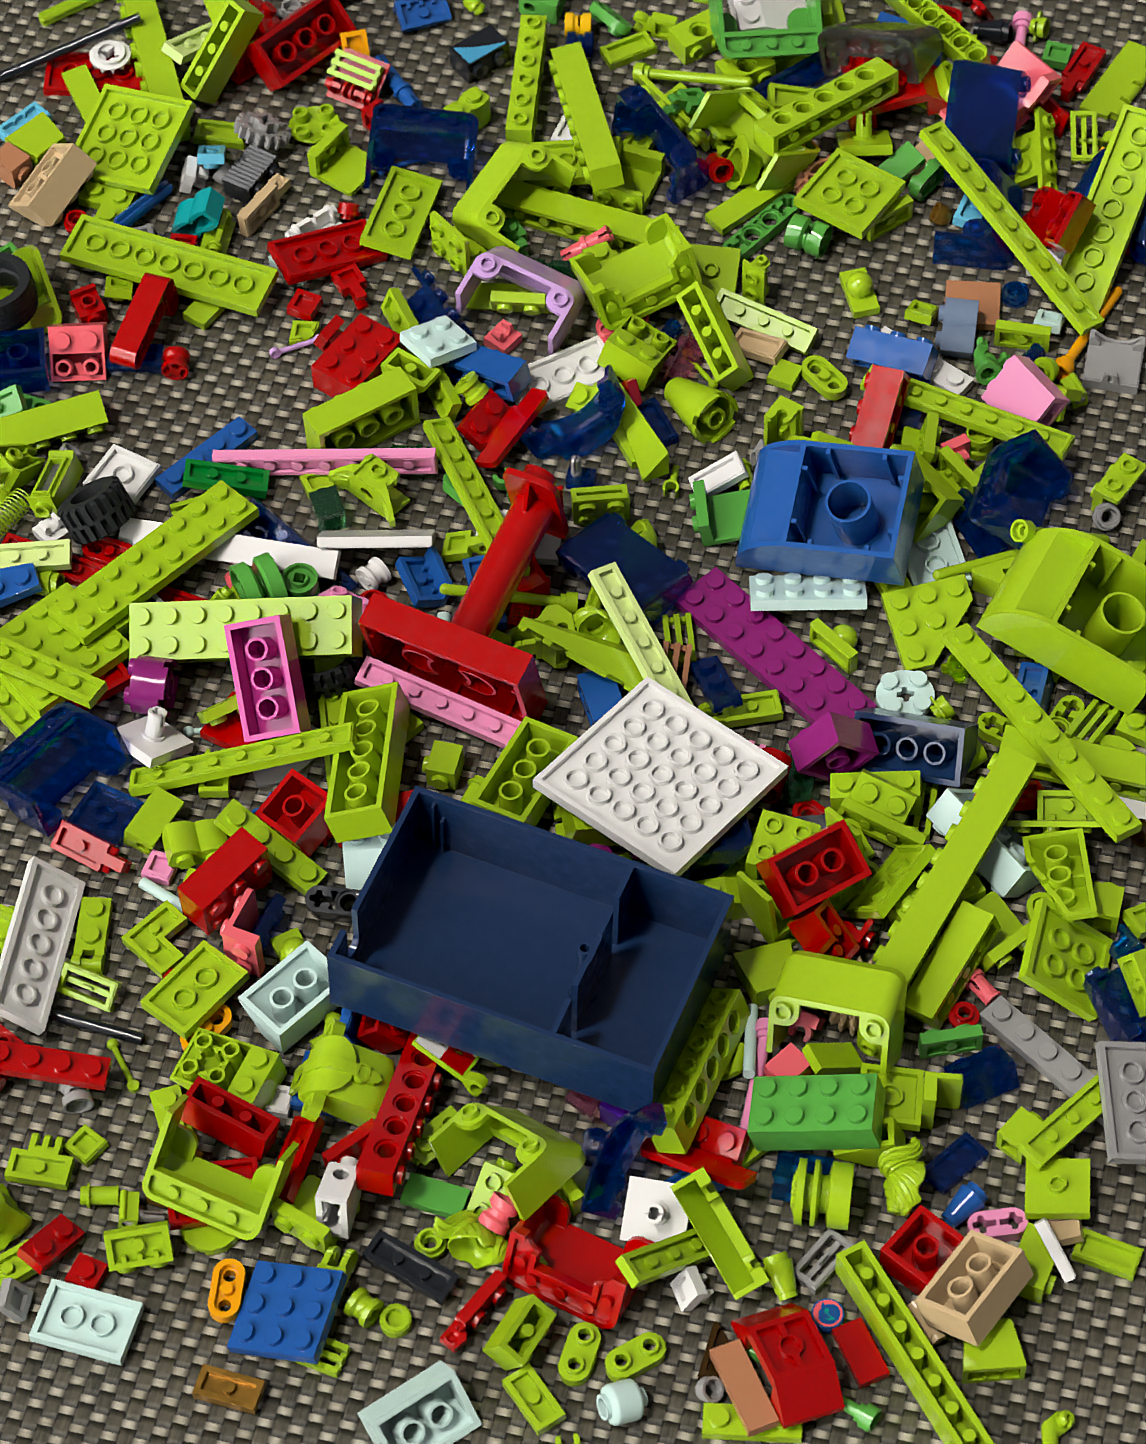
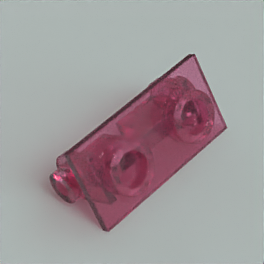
M690 330L687 337L684 335L680 336L674 347L677 350L676 355L670 354L662 368L666 370V373L662 379L663 382L667 376L672 377V379L675 377L688 379L695 365L687 361V359L697 363L702 355L696 339L691 336L692 330Z

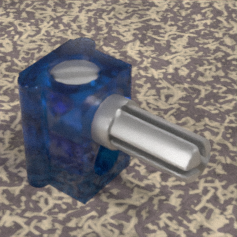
M576 455L572 456L571 465H569L566 475L565 489L596 486L598 478L597 469L581 467L580 456H577V459Z

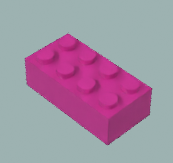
M291 614L275 615L224 625L244 741H258L311 731Z

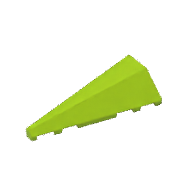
M524 616L517 626L522 632H527L542 639V643L550 647L552 644L565 650L566 656L604 678L607 677L624 685L623 688L629 692L644 680L625 645Z

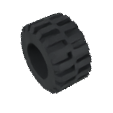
M107 476L93 480L70 494L59 506L57 514L74 542L77 544H87L101 540L121 528L131 518L136 510V506L117 476Z

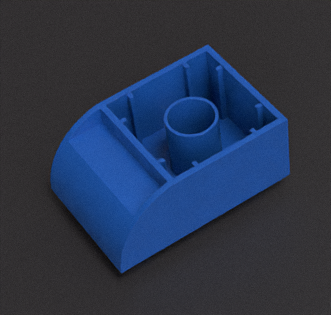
M808 440L779 441L763 447L759 451L735 558L736 567L904 586L925 482L915 451Z

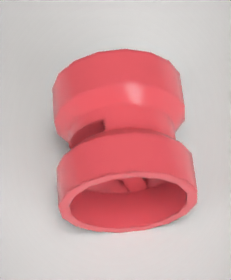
M494 1191L489 1199L491 1206L481 1212L478 1221L489 1230L505 1236L510 1228V1218L516 1217L518 1213L510 1197L501 1192Z

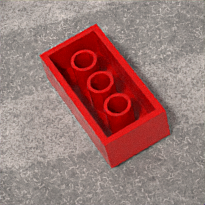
M309 0L249 42L244 52L269 91L272 92L284 87L332 53L336 48H339L341 46L339 33L355 31L357 28L339 0Z

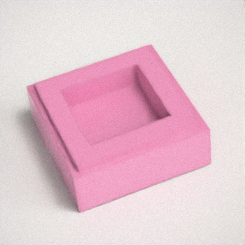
M153 849L142 869L141 876L142 878L146 877L152 882L170 887L178 868L168 866L165 852Z

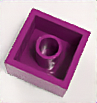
M831 711L822 714L816 722L808 728L801 730L797 736L788 742L797 772L830 781V773L854 772L879 754L870 723Z

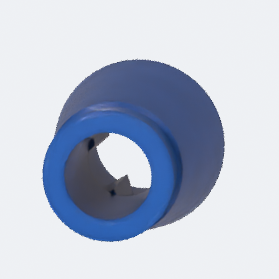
M970 1181L967 1185L962 1184L945 1211L941 1214V1217L949 1226L955 1229L958 1225L969 1219L973 1213L985 1208L984 1203L988 1200V1197L974 1182Z

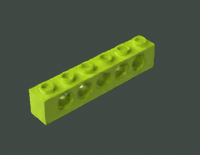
M521 14L505 127L506 141L529 143L534 142L548 41L546 15Z
M879 57L862 64L754 121V144L771 157L777 152L792 150L898 93V70Z
M712 988L646 1125L659 1153L687 1154L751 1014L740 989Z

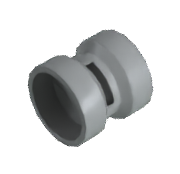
M59 1084L60 1092L64 1094L62 1104L63 1110L66 1113L81 1114L93 1108V1094L89 1092L88 1088Z

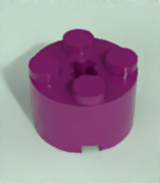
M139 655L137 658L130 659L128 665V674L131 675L130 687L126 686L123 700L124 704H130L132 713L148 715V709H153L154 706L162 707L166 711L167 708H174L178 690V676H173V668H178L175 659Z

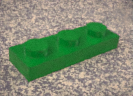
M186 458L182 487L209 490L222 480L243 496L266 499L270 470Z

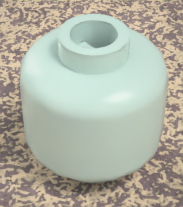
M623 1379L604 1385L597 1396L596 1404L599 1415L603 1420H607L611 1425L620 1426L642 1418L645 1406L648 1404V1397L645 1389L639 1387L634 1380Z

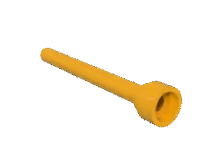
M1115 286L1111 290L1100 311V315L1104 319L1123 293L1122 288L1119 286ZM1090 332L1083 336L1079 335L1067 354L1055 359L1059 367L1056 379L1061 380L1074 372V361L1089 342Z

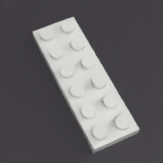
M33 856L28 861L0 957V1016L40 1035L46 1028L85 882Z

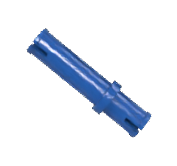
M380 54V57L379 55L374 57L377 60L390 64L383 54ZM391 65L385 80L386 84L394 92L393 96L398 102H402L410 114L414 115V111L416 114L423 109L422 101L414 94V88L411 84L405 82Z

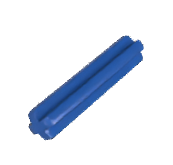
M167 180L160 181L154 195L144 194L116 216L113 223L130 227L172 193V184Z

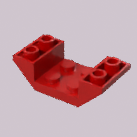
M913 56L888 63L898 70V93L866 110L873 112L872 129H877L876 114L924 102L928 115L940 113L942 109L951 105L941 97L934 75V70L937 66ZM865 111L862 112L863 123L865 122ZM855 115L847 120L852 132L856 131Z
M1042 185L1041 189H1038L1032 197L1031 202L1033 205L1029 213H1026L1022 219L1045 247L1072 255L1097 205L1079 192L1069 191L1068 194H1063L1052 187Z
M789 1303L731 1321V1326L737 1338L740 1339L745 1350L753 1348L773 1387L770 1402L783 1429L844 1410L845 1406L835 1361L808 1309Z

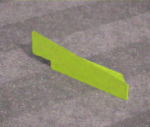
M610 371L607 374L603 390L622 395L626 401L620 412V415L623 417L622 423L614 425L604 422L631 469L638 468L643 483L668 474L669 453L614 373Z

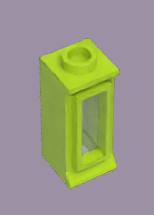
M49 450L48 460L30 496H26L36 518H52L51 514L53 512L58 516L59 506L74 492L84 471L74 450Z

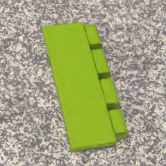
M1128 40L1080 104L1079 110H1097V117L1106 120L1110 117V119L1117 121L1123 105H1130L1140 92V89L1146 84V46Z

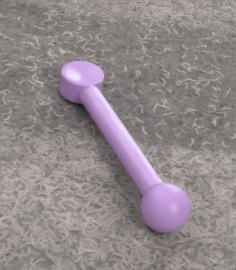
M319 334L315 335L313 339L280 349L273 347L269 350L271 358L277 359L282 353L312 345Z

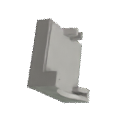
M1091 329L1082 379L1083 387L1137 395L1146 337L1140 336L1131 340H1116L1106 337L1095 329Z

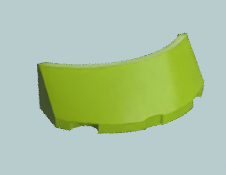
M704 1167L670 1186L735 1300L769 1282L767 1275Z

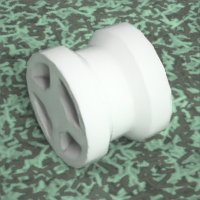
M372 557L368 561L367 566H361L355 571L358 581L366 590H378L381 583H387L391 580L389 569L377 557Z

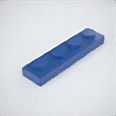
M238 416L155 478L156 486L175 501L191 489L182 487L186 458L213 462V450H243L258 439V432Z

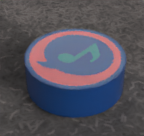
M824 1298L814 1304L811 1317L819 1331L831 1333L833 1328L843 1324L844 1309L838 1301Z

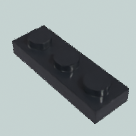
M379 1229L362 1253V1258L366 1262L442 1306L461 1281L459 1274Z

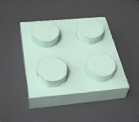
M446 315L400 332V342L429 368L476 351L477 342Z

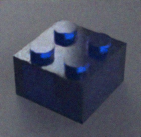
M44 327L0 332V391L14 384L21 386L23 394L51 391L49 348Z

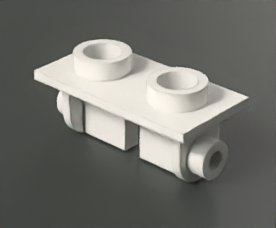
M333 204L330 206L325 205L321 210L314 213L312 218L307 217L297 224H292L291 229L284 236L290 237L343 223L335 216L338 214L336 207Z

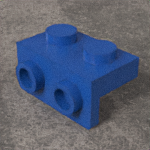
M428 547L424 556L398 557L395 566L414 608L444 607L450 595L441 594L439 588L444 583L453 584V581L449 577L443 559L440 557L436 547Z

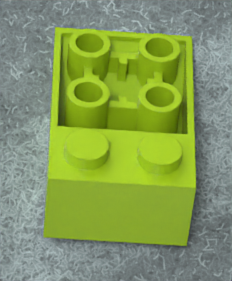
M198 1027L173 1070L170 1080L188 1090L196 1078L200 1076L265 1111L266 1105H270L277 1093L276 1087L279 1084L281 1085L287 1071L280 1053Z

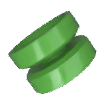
M269 552L254 556L252 568L244 561L229 566L232 585L237 590L241 599L289 597L279 569Z

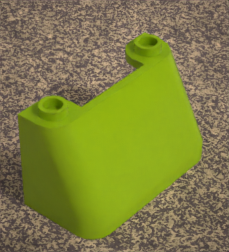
M667 213L652 219L646 225L645 235L647 241L604 262L599 263L596 256L591 252H584L569 259L576 278L606 329L616 330L631 313L639 318H643L676 302L675 296L696 281L702 282L692 246Z

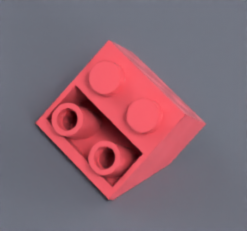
M107 322L52 324L48 327L51 382L107 380L109 350Z

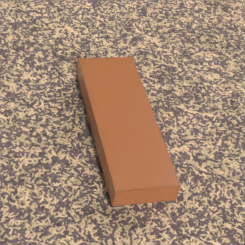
M740 1339L710 1349L709 1356L748 1437L779 1426V1418Z

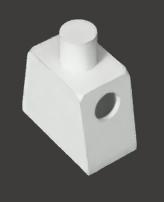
M350 1156L343 1157L340 1163H328L315 1196L317 1221L331 1228L332 1236L349 1239L361 1197V1190L356 1189L355 1167L358 1160Z

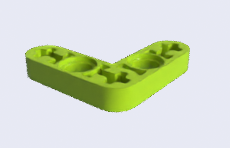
M1067 695L1059 700L1049 717L1058 727L1065 731L1064 734L1066 735L1069 728L1083 713L1084 703L1077 696ZM1071 707L1075 708L1076 710L1071 711L1066 720L1064 718L1066 710H1069ZM985 712L979 716L977 724H979L978 736L982 740L1000 748L1002 741L1000 733L1003 734L1005 725H1014L1008 718L998 713ZM991 724L995 725V727H991L990 730L985 728V726H990Z

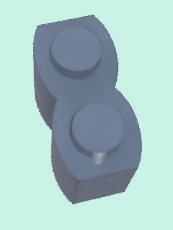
M946 297L945 305L940 304L938 321H943L942 331H936L935 347L940 348V356L973 358L979 310L978 300Z

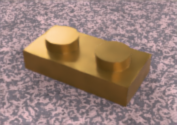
M203 1363L192 1395L195 1399L255 1415L266 1383L265 1380Z

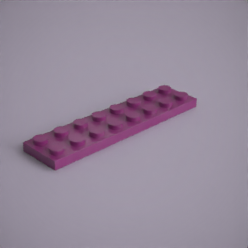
M717 567L674 598V606L684 615L691 612L692 622L769 689L778 690L779 697L811 725L822 714L829 711L854 718L855 710L866 707L877 708L878 705L768 611H751L750 596Z

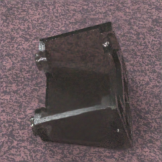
M852 19L825 27L817 38L824 75L836 76L840 71V66H846L850 61L849 56L879 57L881 59H890L893 68L898 71L901 69L908 75L907 83L914 84L921 83L944 49L940 31L934 26L924 24Z

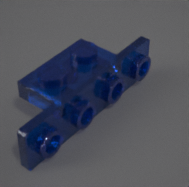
M413 266L411 270L422 287L407 302L419 325L446 315L468 335L473 337L474 334L469 327L459 321L461 318L460 313L446 302L449 299L447 294L434 284L437 281L434 275L428 269L423 271L417 266Z

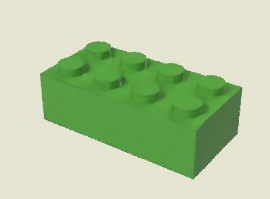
M878 1073L754 1077L747 1133L756 1151L879 1149L881 1147L886 1091Z

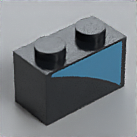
M490 24L449 48L450 66L470 84L510 61L509 41Z

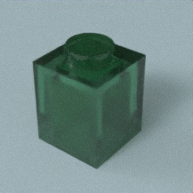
M336 485L309 492L311 511L319 533L321 531H336L347 528L345 509Z

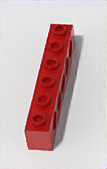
M411 1032L355 1167L356 1189L394 1196L398 1184L403 1185L407 1161H412L416 1150L415 1140L423 1135L425 1115H430L432 1112L434 1092H439L441 1089L444 1068L411 1045L418 1036L415 1033Z

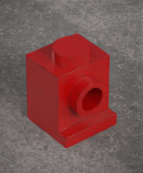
M94 283L69 291L72 309L79 323H109L106 308Z

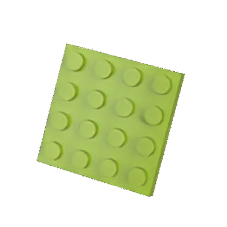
M105 84L75 143L97 163L92 170L94 174L89 181L154 195L196 109V105L190 100Z
M68 582L0 628V636L97 678H100L129 657V641L113 626L85 646L49 617L47 609L74 589ZM0 670V674L41 718L68 700Z

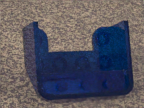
M62 702L48 710L0 753V799L21 822L49 837L59 828L61 820H64L62 811L54 806L57 802L62 800L67 793L82 782L94 769L104 775H117L134 760L117 727L70 702Z

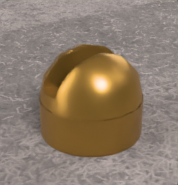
M937 202L930 212L929 221L937 225H946L952 218L950 207Z

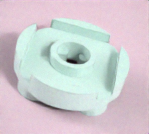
M899 670L885 673L881 677V682L876 689V705L880 709L925 716L929 711L931 712L930 707L934 705L929 697L933 696L935 699V691L933 685L927 679V675L922 671ZM901 694L911 695V697H909V701L907 702L903 701V698L898 696Z

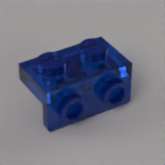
M999 1044L986 1047L978 1053L966 1058L957 1059L952 1064L943 1067L944 1073L963 1075L960 1102L965 1109L1013 1090L1020 1085L1015 1060Z

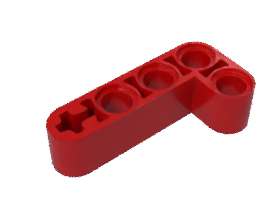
M148 272L143 275L112 343L109 353L111 363L133 369L140 368L163 315L173 317L177 311L179 296L172 278Z

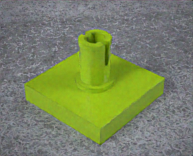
M865 110L864 123L863 113L861 112L856 115V131L836 132L837 148L854 156L893 155V144L889 131H872L873 112L870 110Z

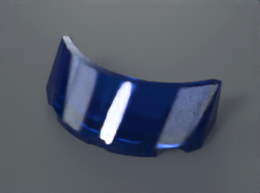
M610 364L605 367L604 377L597 381L598 392L580 410L556 420L532 421L520 439L536 458L547 460L550 455H562L565 460H570L574 455H576V458L577 456L582 457L592 453L593 450L604 445L612 437L620 425L626 396Z
M651 1102L622 1116L610 1129L598 1150L590 1170L581 1203L582 1212L617 1220L622 1210V1205L615 1199L619 1191L624 1192L625 1174L645 1137L661 1136L667 1126L662 1103Z

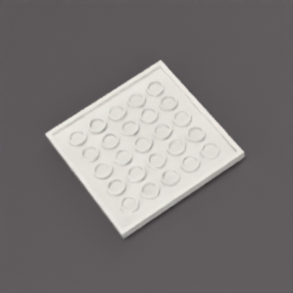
M647 676L533 779V788L652 867L680 877L788 774V765Z

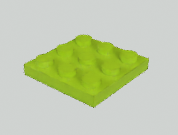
M837 148L794 197L793 205L862 240L905 190L906 181Z
M1043 897L1035 903L1018 979L1086 1021L1095 1020L1099 1011L1113 940L1081 920L1066 921L1057 906Z

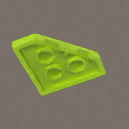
M965 574L881 594L880 599L903 670L926 671L933 669L939 656L946 647L942 642L943 634L958 627L973 602Z

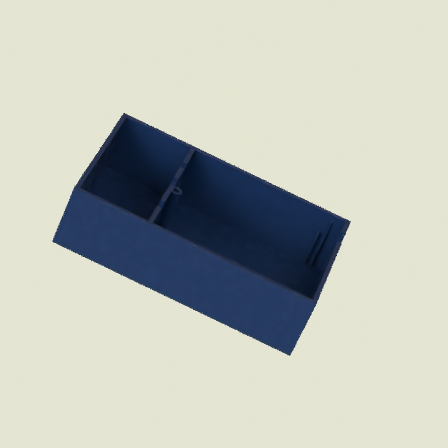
M415 786L351 909L353 939L349 950L347 931L341 929L327 955L330 1003L650 1118L724 962L731 939L734 895Z

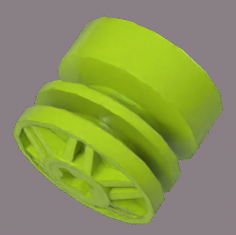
M800 1158L799 1165L793 1175L790 1207L793 1214V1225H802L803 1211L810 1212L809 1227H814L818 1214L823 1213L825 1214L827 1229L848 1231L854 1163L833 1161L829 1175H823L821 1160L816 1159L814 1174L807 1173L808 1158Z

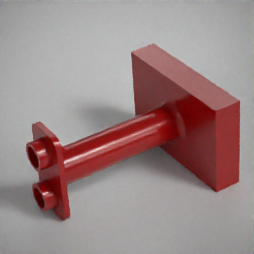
M528 464L523 471L508 467L503 474L511 506L450 622L377 593H373L358 621L372 658L521 722L525 716L539 721L548 703L534 656L491 638L545 533L560 539H565L569 533L563 509L564 505L561 501L559 490L555 486L557 479L546 469Z

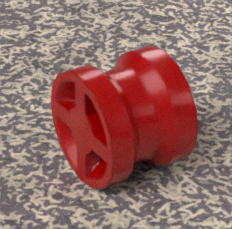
M180 346L166 348L163 351V376L171 380L186 378L189 375V351Z

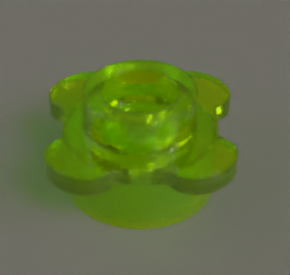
M953 654L947 658V663H942L940 667L941 672L950 675L956 683L964 682L965 677L969 674Z

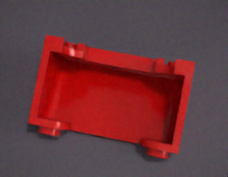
M553 1194L526 1221L521 1219L511 1230L502 1273L507 1276V1282L529 1294H534L537 1298L599 1328L611 1329L620 1320L638 1287L631 1288L615 1261L622 1254L655 1242L642 1236H633L627 1241L624 1249L570 1224L571 1210L565 1200ZM541 1256L548 1263L547 1265L539 1262Z

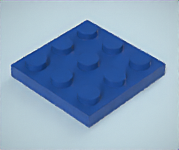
M258 1260L227 1348L231 1353L318 1364L348 1276L341 1270Z

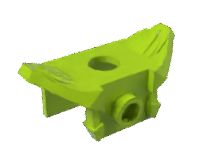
M374 454L364 456V460L360 464L352 463L329 471V482L335 483L359 498L388 521L390 527L396 526L394 515L410 502L408 497L393 487L394 485L397 486L400 473Z

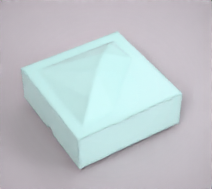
M1039 309L1033 324L1052 327L1051 333L1059 335L1065 316L1062 313Z

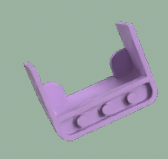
M505 246L494 247L477 256L455 292L457 312L463 313L482 279L491 280L500 276L534 293L546 294L548 310L560 316L548 335V356L556 353L587 299L579 281Z

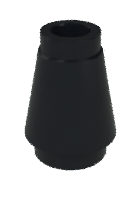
M1006 19L975 22L973 34H976L977 38L1003 45L1005 42H1011L1013 24Z

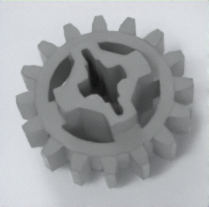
M247 111L246 114L241 112L236 117L234 133L238 134V138L245 139V143H252L255 147L261 149L264 147L266 150H269L270 147L278 150L279 147L284 149L289 144L291 128L286 127L287 123L279 121L278 117L273 118V114L268 112L260 113L257 111L253 113Z

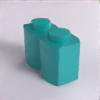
M212 187L197 192L194 198L182 201L178 205L171 233L198 235L199 238L202 232L215 229L219 224L225 197Z

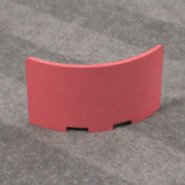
M1014 41L987 78L958 102L942 109L939 115L984 153L1002 144L1005 140L1003 138L1004 135L1012 129L1017 132L1031 119L1028 115L1038 102L1043 105L1063 77L1020 41Z

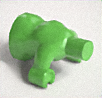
M979 337L976 340L977 347L973 353L975 359L974 368L976 369L975 376L977 382L982 385H988L1001 372L1002 366L1011 356L1007 355L1006 352H1002L999 359H996L988 351L987 340Z

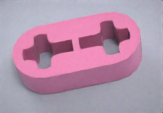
M1013 1207L979 1211L969 1217L967 1234L971 1229L980 1232L979 1228H976L977 1223H983V1226L987 1229L986 1233L982 1234L1002 1242L1015 1241L1022 1238L1028 1224V1219H1025V1212L1023 1210ZM1009 1219H1014L1015 1223L1018 1224L1017 1229H1012V1226L1008 1224Z

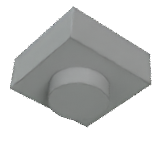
M14 1278L3 1279L0 1288V1312L15 1322L26 1321L34 1291Z

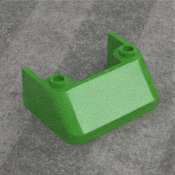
M708 0L711 31L721 55L726 59L740 60L813 55L823 45L820 0H805L806 8H796L791 11L787 17V29L738 31L736 19L731 14L723 12L722 0Z

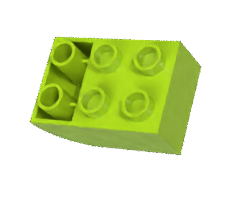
M1046 528L1036 531L1035 536L1029 542L1022 544L976 627L1130 715L1146 695V565L1100 538L1082 531L1069 528Z

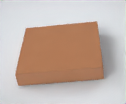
M946 280L945 302L946 297L978 300L979 310L976 330L995 331L996 320L1000 318L1001 283Z

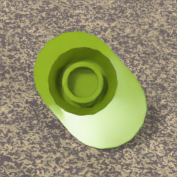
M744 134L738 136L733 149L727 157L734 164V174L729 181L725 182L730 190H734L740 185L754 183L764 165L761 155L749 148L747 137Z

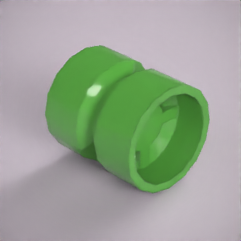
M795 213L787 226L784 246L797 251L804 248L805 254L822 258L829 246L833 227L821 221L812 223L810 217Z
M295 563L284 569L281 576L289 597H312L320 594L318 574L311 565Z

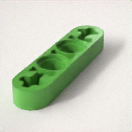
M783 194L725 241L722 247L741 249V265L743 259L747 260L788 226L795 213H800V208L793 205L795 195ZM774 219L777 223L770 226L764 224L763 221ZM748 234H756L759 236V238L754 241L748 240L745 237Z

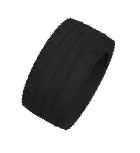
M0 252V286H13L16 289L10 295L0 300V336L25 326L36 313L38 306L37 288L29 267L18 256L6 252Z

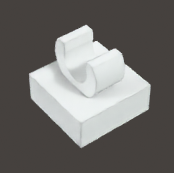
M187 155L181 171L179 192L190 194L193 185L197 188L205 187L209 169L197 167V157Z
M54 512L51 514L52 518L41 520L38 525L32 528L34 536L39 541L71 538L61 519Z
M696 1266L685 1267L670 1283L682 1312L692 1311L700 1302L706 1301L714 1293L713 1289L706 1290L703 1282L707 1279V1275L699 1273Z

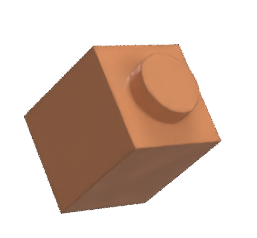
M7 142L0 148V179L14 189H17L25 183L33 172L32 161L28 154Z

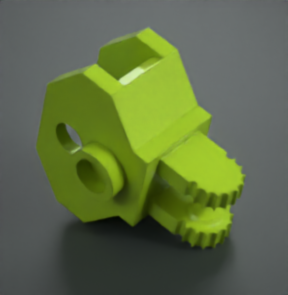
M559 604L547 605L539 617L534 618L538 621L575 631L572 614ZM518 627L512 628L509 632L510 638L515 641L512 647L532 655L535 654L536 659H543L554 668L568 667L572 659L566 656L565 650L552 644L549 647L542 643V639L527 632H522Z

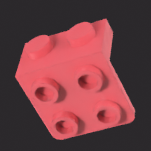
M248 887L243 895L237 897L234 904V912L230 919H226L223 922L220 936H222L223 952H225V955L247 970L249 975L261 977L266 968L260 936L252 933L258 923L259 912L255 890Z

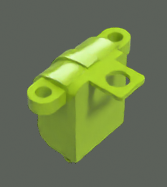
M333 1018L328 1023L323 1038L315 1042V1046L311 1049L308 1059L296 1068L288 1095L294 1096L298 1092L299 1100L304 1103L301 1111V1117L314 1122L319 1117L321 1111H324L360 1127L371 1118L375 1120L395 1072V1063L385 1055L350 1043L346 1037H343L346 1024Z

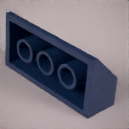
M874 707L855 710L854 719L870 723L879 751L878 755L857 770L862 771V769H865L869 772L920 770L921 781L962 787L976 755L979 724Z

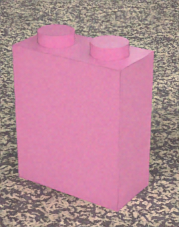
M1015 354L1004 363L1001 372L995 379L989 382L987 390L981 396L987 405L1049 427L1070 401L1029 357Z

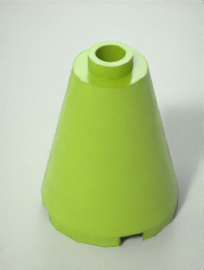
M675 377L665 386L664 398L692 435L702 444H706L708 441L712 443L718 442L734 426L735 421L732 418L734 411L738 413L737 400L729 393L683 377Z

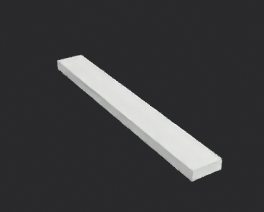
M130 518L120 528L118 540L133 546L163 523ZM235 534L203 558L231 564L244 561L252 567L254 556L269 552L280 572H283L289 565L305 563L311 565L316 570L318 578L336 580L341 552Z

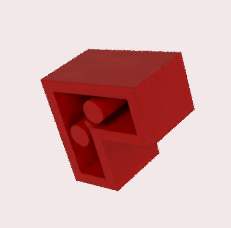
M828 898L796 914L787 923L793 936L798 940L804 951L851 959L860 949V946Z

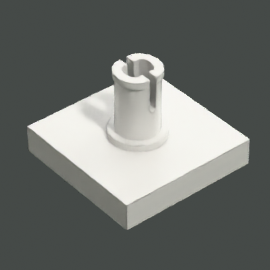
M154 706L153 709L149 708L148 716L112 729L109 740L148 768H153L192 752L194 745L192 740L165 722L167 711L159 706Z
M630 1176L620 1240L628 1241L633 1236H642L653 1242H658L687 1231L689 1219L670 1188L675 1183Z

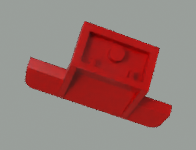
M532 387L519 405L509 407L489 388L487 394L471 408L456 427L478 451H482L474 462L482 468L498 466L549 401V396L546 390Z
M704 1115L687 1154L659 1153L650 1136L640 1145V1155L642 1157L691 1174L704 1167L711 1181L735 1189L748 1187L755 1182L758 1173L742 1167L750 1139L747 1129Z

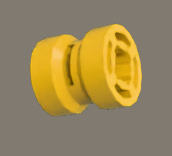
M566 12L565 38L581 36L583 39H591L592 13L575 15L573 12Z

